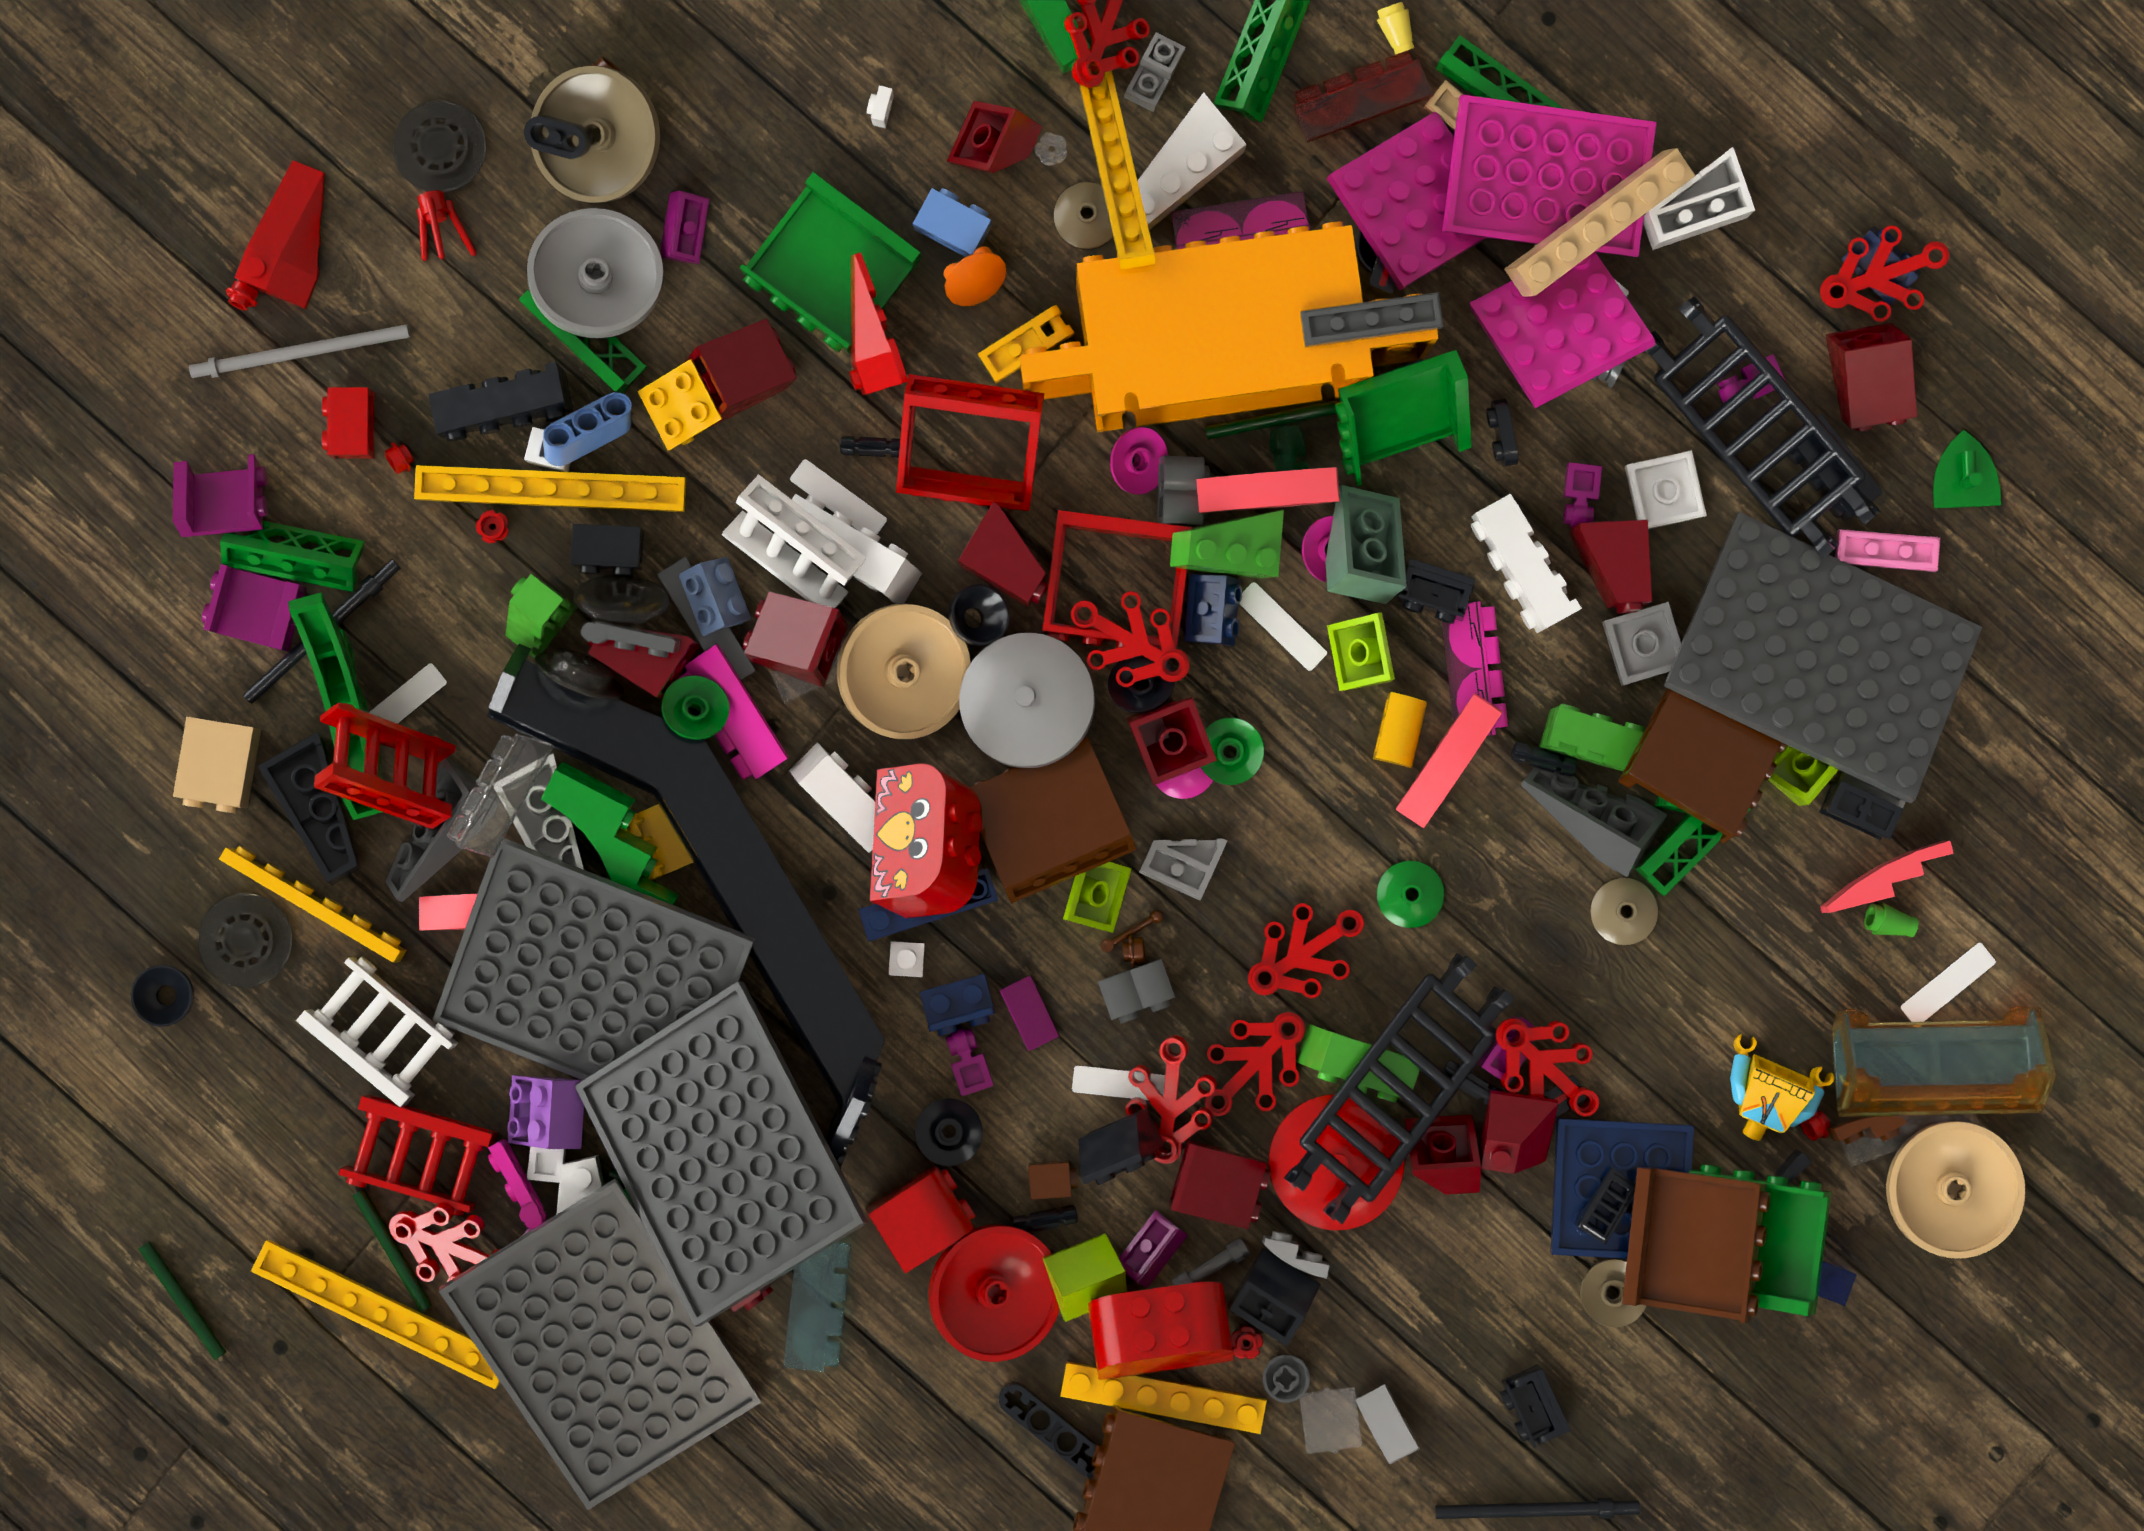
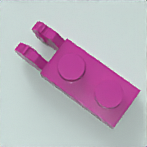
M502 1139L488 1147L491 1152L488 1155L489 1161L497 1173L501 1171L507 1181L505 1189L513 1202H519L521 1206L519 1217L525 1223L524 1225L527 1226L526 1228L531 1230L547 1220L544 1206L531 1182L527 1180V1175L507 1139Z

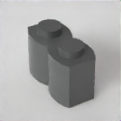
M1162 456L1159 458L1157 523L1178 526H1200L1203 523V519L1208 518V513H1199L1196 479L1210 478V468L1208 465H1205L1204 457Z
M1162 958L1098 981L1111 1020L1118 1018L1120 1024L1138 1018L1137 1011L1150 1007L1151 1011L1155 1012L1171 1006L1169 1000L1175 998Z

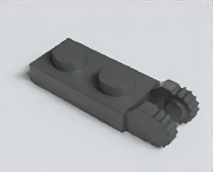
M588 621L580 629V634L588 642L592 641V643L600 644L610 639L615 641L614 647L634 651L635 645L649 648L648 654L668 658L669 652H679L681 642L677 637L598 621Z

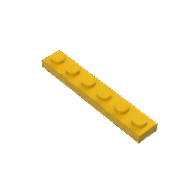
M239 845L237 849L225 848L219 858L222 862L393 963L400 962L407 950L399 946L401 940L385 931L380 935L371 930V922L357 914H354L353 918L341 912L343 906L328 897H325L324 900L312 895L314 889L300 880H296L295 883L290 882L283 877L285 871L271 863L263 866L254 860L257 855L252 851Z
M1069 1361L1066 1362L1060 1397L1108 1406L1118 1405L1124 1409L1261 1434L1267 1402L1265 1398L1143 1375L1099 1380L1095 1366Z

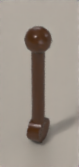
M1154 910L1149 918L1112 940H1104L1101 943V949L1106 953L1111 952L1116 944L1127 939L1129 935L1137 933L1153 922L1160 923L1163 920V913L1159 910Z

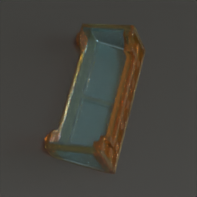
M2013 1007L2004 1015L2003 1020L1869 1023L1866 1013L1856 1009L1837 1011L1832 1028L1836 1102L1839 1117L2042 1113L2056 1078L2041 1007Z

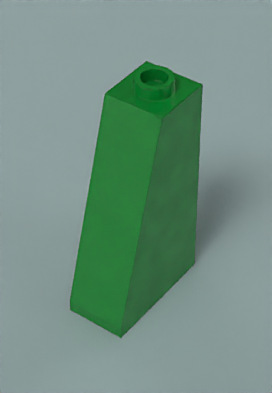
M1019 0L1061 72L1064 74L1069 70L1072 71L1073 64L1078 57L1071 36L1064 27L1065 18L1072 14L1066 1ZM1073 19L1075 27L1078 28L1077 21Z

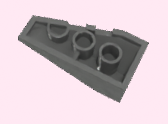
M445 758L437 769L436 797L441 801L452 804L451 817L434 829L413 822L410 823L414 825L409 842H405L400 846L385 881L398 901L403 902L480 835L490 820L496 816L501 806L497 799L492 807L496 796L490 787L449 758ZM491 809V811H490L488 817L486 818L488 812L485 813L484 815H483V813H484L485 811H489V810ZM483 815V817L481 818V820L479 821V823L476 825V827L474 828V830H472L473 827H474V825L477 823V821H478V820L480 819V817Z
M1534 767L1521 785L1597 860L1626 877L1629 876L1639 863L1667 817L1666 813L1638 797L1627 794L1624 799L1607 793L1608 787L1597 784L1596 788H1591L1580 784L1575 776L1562 775L1557 770L1551 772Z

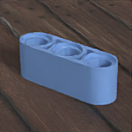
M613 392L551 423L543 432L544 457L546 461L554 466L567 465L626 434L631 428L630 399L625 394Z

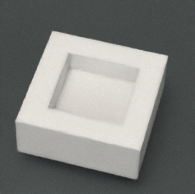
M879 85L877 95L871 94L867 114H871L874 126L886 128L894 98L892 88Z
M891 941L889 975L923 977L925 943Z
M530 1146L527 1180L560 1183L561 1165L565 1163L566 1149H544Z

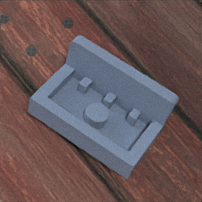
M728 557L699 563L679 574L702 636L710 635L720 629L743 624L751 620Z

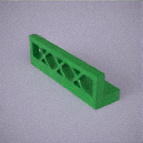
M1254 0L1213 103L1215 106L1221 109L1239 111L1251 121L1262 123L1310 0H1275L1267 9L1265 6L1267 0ZM1264 23L1265 27L1262 34L1254 39L1255 29ZM1252 54L1253 57L1250 65L1242 70L1241 64L1243 59ZM1240 85L1236 100H1228L1231 90Z
M1461 35L1458 36L1450 49L1445 52L1436 67L1438 72L1472 96L1519 102L1509 95L1507 90L1520 87L1521 90L1526 92L1528 104H1533V97L1540 102L1534 105H1548V107L1564 109ZM1459 47L1472 54V67L1454 56ZM1478 59L1482 61L1484 65H1478ZM1493 69L1499 73L1501 86H1496L1482 76L1480 71ZM1505 78L1513 84L1506 85Z
M528 290L518 299L614 392L623 394L647 369L615 336L606 337L609 340V354H594L590 350V338L585 337L584 344L577 335L568 333L551 323L540 312ZM614 346L623 354H614ZM601 359H609V367ZM614 359H629L636 366L624 381L614 373Z
M264 520L262 529L252 530L253 534L241 536L236 535L235 532L224 533L220 540L221 564L350 592H353L356 587L357 564L364 550V541ZM278 535L285 537L287 540L275 543L270 542L267 538ZM312 542L317 543L320 547L309 550L302 548L301 545ZM347 549L351 550L352 554L349 558L335 555L334 551Z
M1687 814L1636 865L1635 869L1662 896H1665L1720 841L1723 833L1718 831L1715 835H1702V824L1704 822ZM1687 839H1696V854L1691 859H1678V848ZM1702 839H1710V840L1702 847ZM1664 862H1673V877L1663 886L1652 874ZM1678 862H1687L1678 871Z

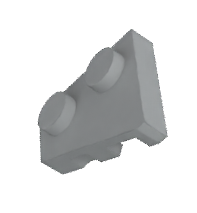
M1223 838L1196 841V839H1183L1182 841L1154 840L1139 873L1200 901L1228 840Z

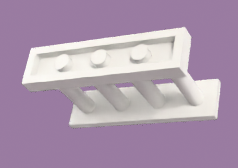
M758 474L738 496L736 501L747 513L742 510L723 531L722 536L805 600L836 608L848 594V591L838 583L840 582L845 586L864 564L867 557ZM758 520L762 522L765 526H767L769 529H771L774 532V534L770 532L768 529H766L764 526H762L758 522ZM785 541L788 542V543H789L791 546H793L795 549H797L799 552H801V554H799V553L796 552L794 549H792L790 546H788V545L785 543ZM812 562H814L817 566H819L821 569L827 572L828 575H826L824 572H822L820 569L814 566Z
M361 956L358 960L356 957H350L344 963L353 972L321 1010H304L296 1021L399 1107L406 1106L415 1096L409 1090L411 1087L410 1082L441 1045L447 1049L456 1047L458 1042L452 1038L455 1033L445 1025L435 1024L374 972L377 968L366 958ZM365 980L379 994L348 1031L343 1030L340 1033L331 1025L334 1022L332 1018L362 981ZM392 1002L405 1015L374 1053H364L357 1047L360 1043L358 1039L386 1005ZM417 1023L431 1037L402 1072L392 1076L383 1068L386 1065L384 1061L414 1024Z

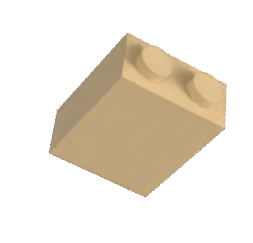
M186 717L173 797L183 798L182 805L203 808L204 802L217 804L216 811L236 814L237 807L248 808L261 729Z

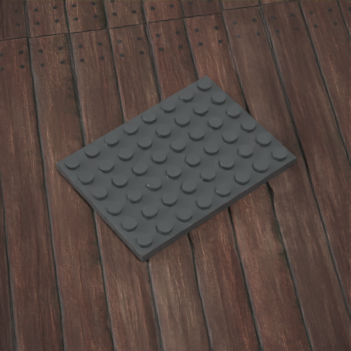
M1738 512L1731 524L1664 687L1911 804L1916 800L1982 627L1855 566L1840 561L1836 557L1828 554L1823 558L1815 547Z
M499 837L493 849L432 1021L578 1079L585 1080L739 981L755 938L511 840Z
M737 981L575 1085L694 1327L702 1326L868 1223L744 982Z
M616 1178L439 1287V1293L587 1510L762 1403L760 1395L711 1321L706 1322L702 1326L694 1327L633 1203Z

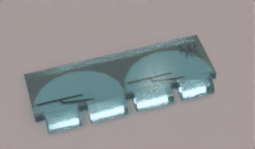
M836 1242L794 1268L784 1358L785 1368L824 1372L825 1366L838 1367L841 1342L828 1340V1335H842L844 1308L831 1306L832 1301L845 1302L848 1275L835 1273V1268H849L851 1244Z

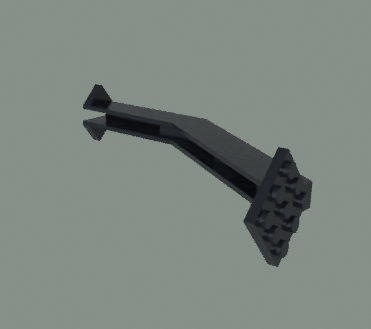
M518 644L501 674L488 707L487 718L506 725L654 795L733 929L744 933L746 936L755 938L749 956L836 1099L838 1107L831 1120L826 1142L841 1169L847 1154L845 1151L848 1144H853L859 1130L858 1124L861 1118L865 1119L871 1106V1097L877 1085L876 1079L882 1067V1063L877 1062L885 1039L704 739L693 740L682 737L671 730L661 717L527 661L531 648Z

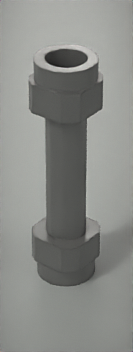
M1238 1237L1226 1244L1227 1249L1188 1274L1186 1271L1182 1272L1171 1281L1174 1285L1201 1282L1235 1260L1236 1263L1242 1261L1250 1255V1252L1242 1239Z

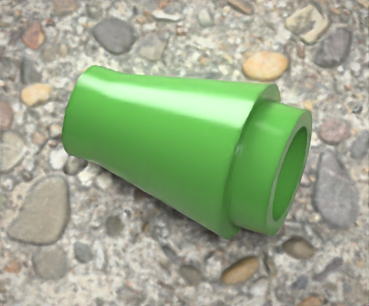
M1883 902L1879 904L1872 903L1868 907L1864 919L1865 928L1871 930L1873 935L1914 937L1919 924L1916 917L1909 916Z

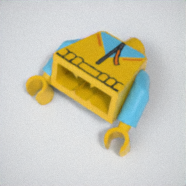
M1742 1034L1737 1036L1734 1040V1048L1738 1055L1734 1056L1730 1083L1733 1100L1739 1106V1115L1748 1119L1743 1133L1753 1140L1760 1141L1767 1128L1778 1133H1784L1789 1127H1795L1813 1117L1824 1095L1823 1087L1829 1086L1834 1082V1074L1828 1073L1825 1081L1822 1082L1819 1078L1822 1066L1813 1068L1809 1077L1756 1054H1753L1752 1058H1750L1748 1054L1755 1049L1757 1045L1756 1039L1752 1037L1750 1048L1745 1049L1740 1045Z

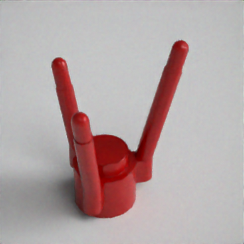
M441 190L420 194L417 197L420 208L416 209L419 219L421 259L423 261L428 259L427 223L431 224L439 259L445 258L438 223L447 219L446 214L449 215L470 255L475 256L477 252L455 212L452 200H445L444 193Z

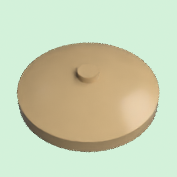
M893 604L869 613L849 632L838 657L837 682L847 709L863 726L889 738L915 739L939 730L957 714L960 709L959 696L961 684L971 664L966 643L957 637L946 617L932 609L919 605Z
M1946 1121L1922 1128L1901 1145L1889 1167L1886 1196L1890 1213L1901 1232L1915 1245L1925 1251L1946 1258H1969L1992 1250L2013 1231L2023 1211L2025 1180L2016 1155L2007 1143L1995 1133L1984 1127L1967 1122Z

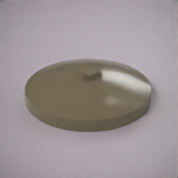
M577 67L556 77L539 96L531 118L547 115L580 124L587 129L591 137V146L587 154L575 159H567L531 147L538 168L555 189L578 201L603 203L627 196L646 180L657 159L660 145V127L657 113L649 96L631 77L608 67ZM543 127L542 134L547 138L549 134L548 129ZM574 135L572 138L573 144L578 146L579 139Z

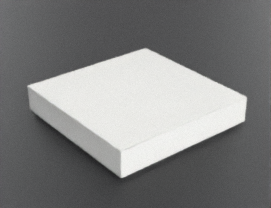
M1692 451L1625 466L1636 519L1648 520V529L1707 516Z

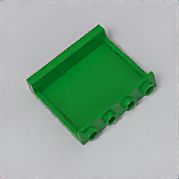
M812 172L805 181L806 188L746 266L742 264L740 270L745 275L743 281L758 293L761 289H764L772 295L769 301L783 312H786L789 308L799 316L796 321L811 333L816 328L826 336L823 341L838 353L841 349H844L850 354L851 255L862 253L876 291V298L873 299L875 305L879 304L883 310L922 259L921 252Z
M1457 350L1338 389L1340 403L1335 404V409L1339 418L1337 426L1342 438L1339 439L1343 453L1341 461L1346 475L1352 474L1357 486L1362 485L1361 465L1451 435L1459 452L1472 448L1468 376Z
M1701 1164L1700 1170H1689V1173L1766 1183V1192H1770L1771 1197L1768 1213L1763 1212L1762 1226H1766L1767 1235L1764 1247H1759L1758 1260L1763 1262V1271L1760 1282H1755L1754 1295L1759 1296V1308L1803 1316L1815 1315L1832 1191L1821 1190V1183L1801 1181V1186L1789 1185L1788 1178L1768 1175L1767 1181L1754 1179V1172L1734 1170V1175L1721 1173L1722 1167Z

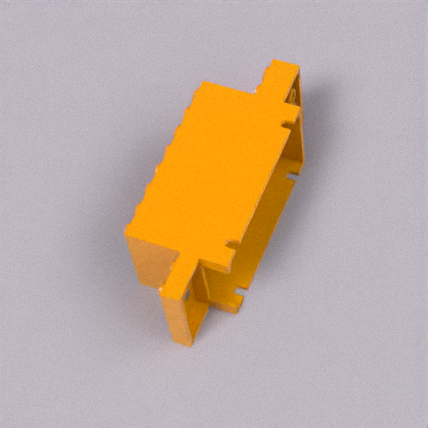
M1337 221L1323 224L1322 229L1309 231L1308 226L1294 227L1288 229V234L1275 236L1274 231H1264L1254 234V239L1240 240V236H1229L1221 238L1219 244L1206 245V241H1193L1186 243V248L1172 250L1170 245L1158 246L1153 248L1155 264L1122 270L1118 254L1117 258L1103 259V255L1084 257L1083 263H1077L1076 289L1085 346H1081L1080 342H1068L1061 344L1060 350L1047 351L1044 346L1026 349V354L1020 355L1023 390L1045 393L1044 400L1091 393L1098 433L1123 429L1122 415L1128 411L1135 415L1136 426L1141 427L1322 401L1321 387L1324 384L1332 385L1335 399H1339V388L1372 378L1374 376L1372 367L1413 362L1420 359L1424 360L1438 340V332L1435 329L1304 347L1300 311L1363 303L1352 225L1343 226V222ZM1412 294V295H1407V296H1415V295H1422V294Z

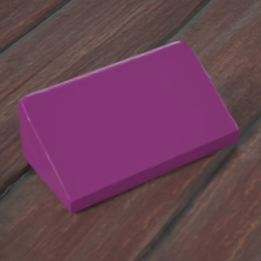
M680 190L669 194L660 249L662 259L699 264L710 198Z
M1031 976L1000 989V993L1028 1052L1059 1037Z
M1155 1210L1119 1257L1125 1273L1138 1284L1148 1288L1186 1239L1187 1233Z

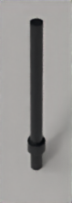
M394 559L388 561L373 576L369 574L360 582L361 587L332 612L337 626L370 596L374 598L384 589L382 585L401 569ZM299 642L243 693L244 698L249 703L253 704L307 655L303 642Z
M1597 1498L1596 1502L1435 1505V1519L1598 1515L1599 1519H1611L1613 1515L1640 1514L1639 1500L1612 1501V1498Z

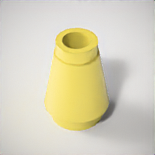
M1403 2L1378 10L1379 19L1377 22L1392 49H1394L1395 55L1413 49L1409 10L1404 8Z

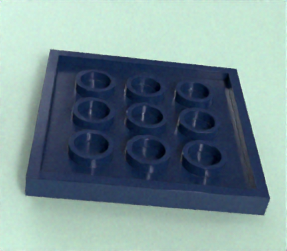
M1557 1118L1550 1253L1552 1255L1627 1259L1634 1198L1606 1245L1574 1224L1611 1167L1634 1183H1636L1637 1167L1646 1166L1689 1173V1170H1692L1694 1126ZM1612 1181L1610 1187L1622 1195H1625L1628 1191L1615 1181ZM1607 1192L1603 1196L1605 1200L1616 1207L1620 1203L1619 1200ZM1600 1204L1596 1208L1597 1211L1608 1218L1613 1214V1212ZM1594 1216L1589 1220V1222L1601 1230L1605 1226L1603 1222Z

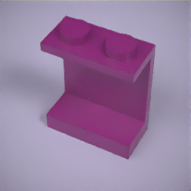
M255 454L248 455V469L194 474L187 461L174 462L172 521L181 537L261 530L263 516H267L268 513L267 501L265 496H263V487L268 485L266 468L260 466Z
M221 564L219 571L216 570L211 579L210 588L214 591L211 602L206 603L202 612L201 620L205 623L203 629L289 652L296 625L289 612L288 601L304 597L307 587Z

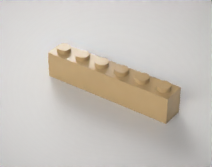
M1677 148L1663 150L1504 270L1522 297L1536 296L1694 178L1695 174Z

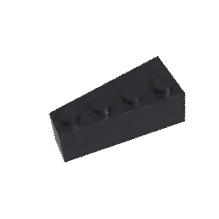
M557 362L545 364L546 371L544 372L530 368L517 371L513 380H508V377L497 376L482 381L481 388L476 389L475 384H466L430 393L428 395L436 434L442 438L447 437V441H458L467 438V433L480 431L481 435L492 434L500 431L499 426L513 424V428L526 427L533 424L532 419L546 417V421L559 420L566 416V412L574 411L566 372Z
M316 732L262 763L258 768L325 880L332 886L360 870L361 866L340 796L314 788L315 775L330 765L323 738Z

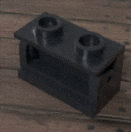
M573 524L571 565L579 567V573L600 574V569H613V575L633 576L634 570H642L640 563H642L644 530L641 527Z
M1410 558L1406 571L1407 586L1398 595V602L1404 603L1403 609L1414 613L1422 614L1423 610L1436 613L1435 619L1445 623L1454 624L1455 620L1462 622L1475 585V578Z
M1844 781L1832 782L1819 813L1876 839L1881 840L1883 837L1890 840L1903 808Z
M1538 1364L1501 1381L1505 1389L1500 1392L1501 1398L1507 1410L1514 1409L1519 1419L1518 1422L1514 1423V1426L1522 1442L1528 1440L1532 1447L1536 1448L1535 1442L1537 1441L1541 1444L1571 1431L1545 1373Z

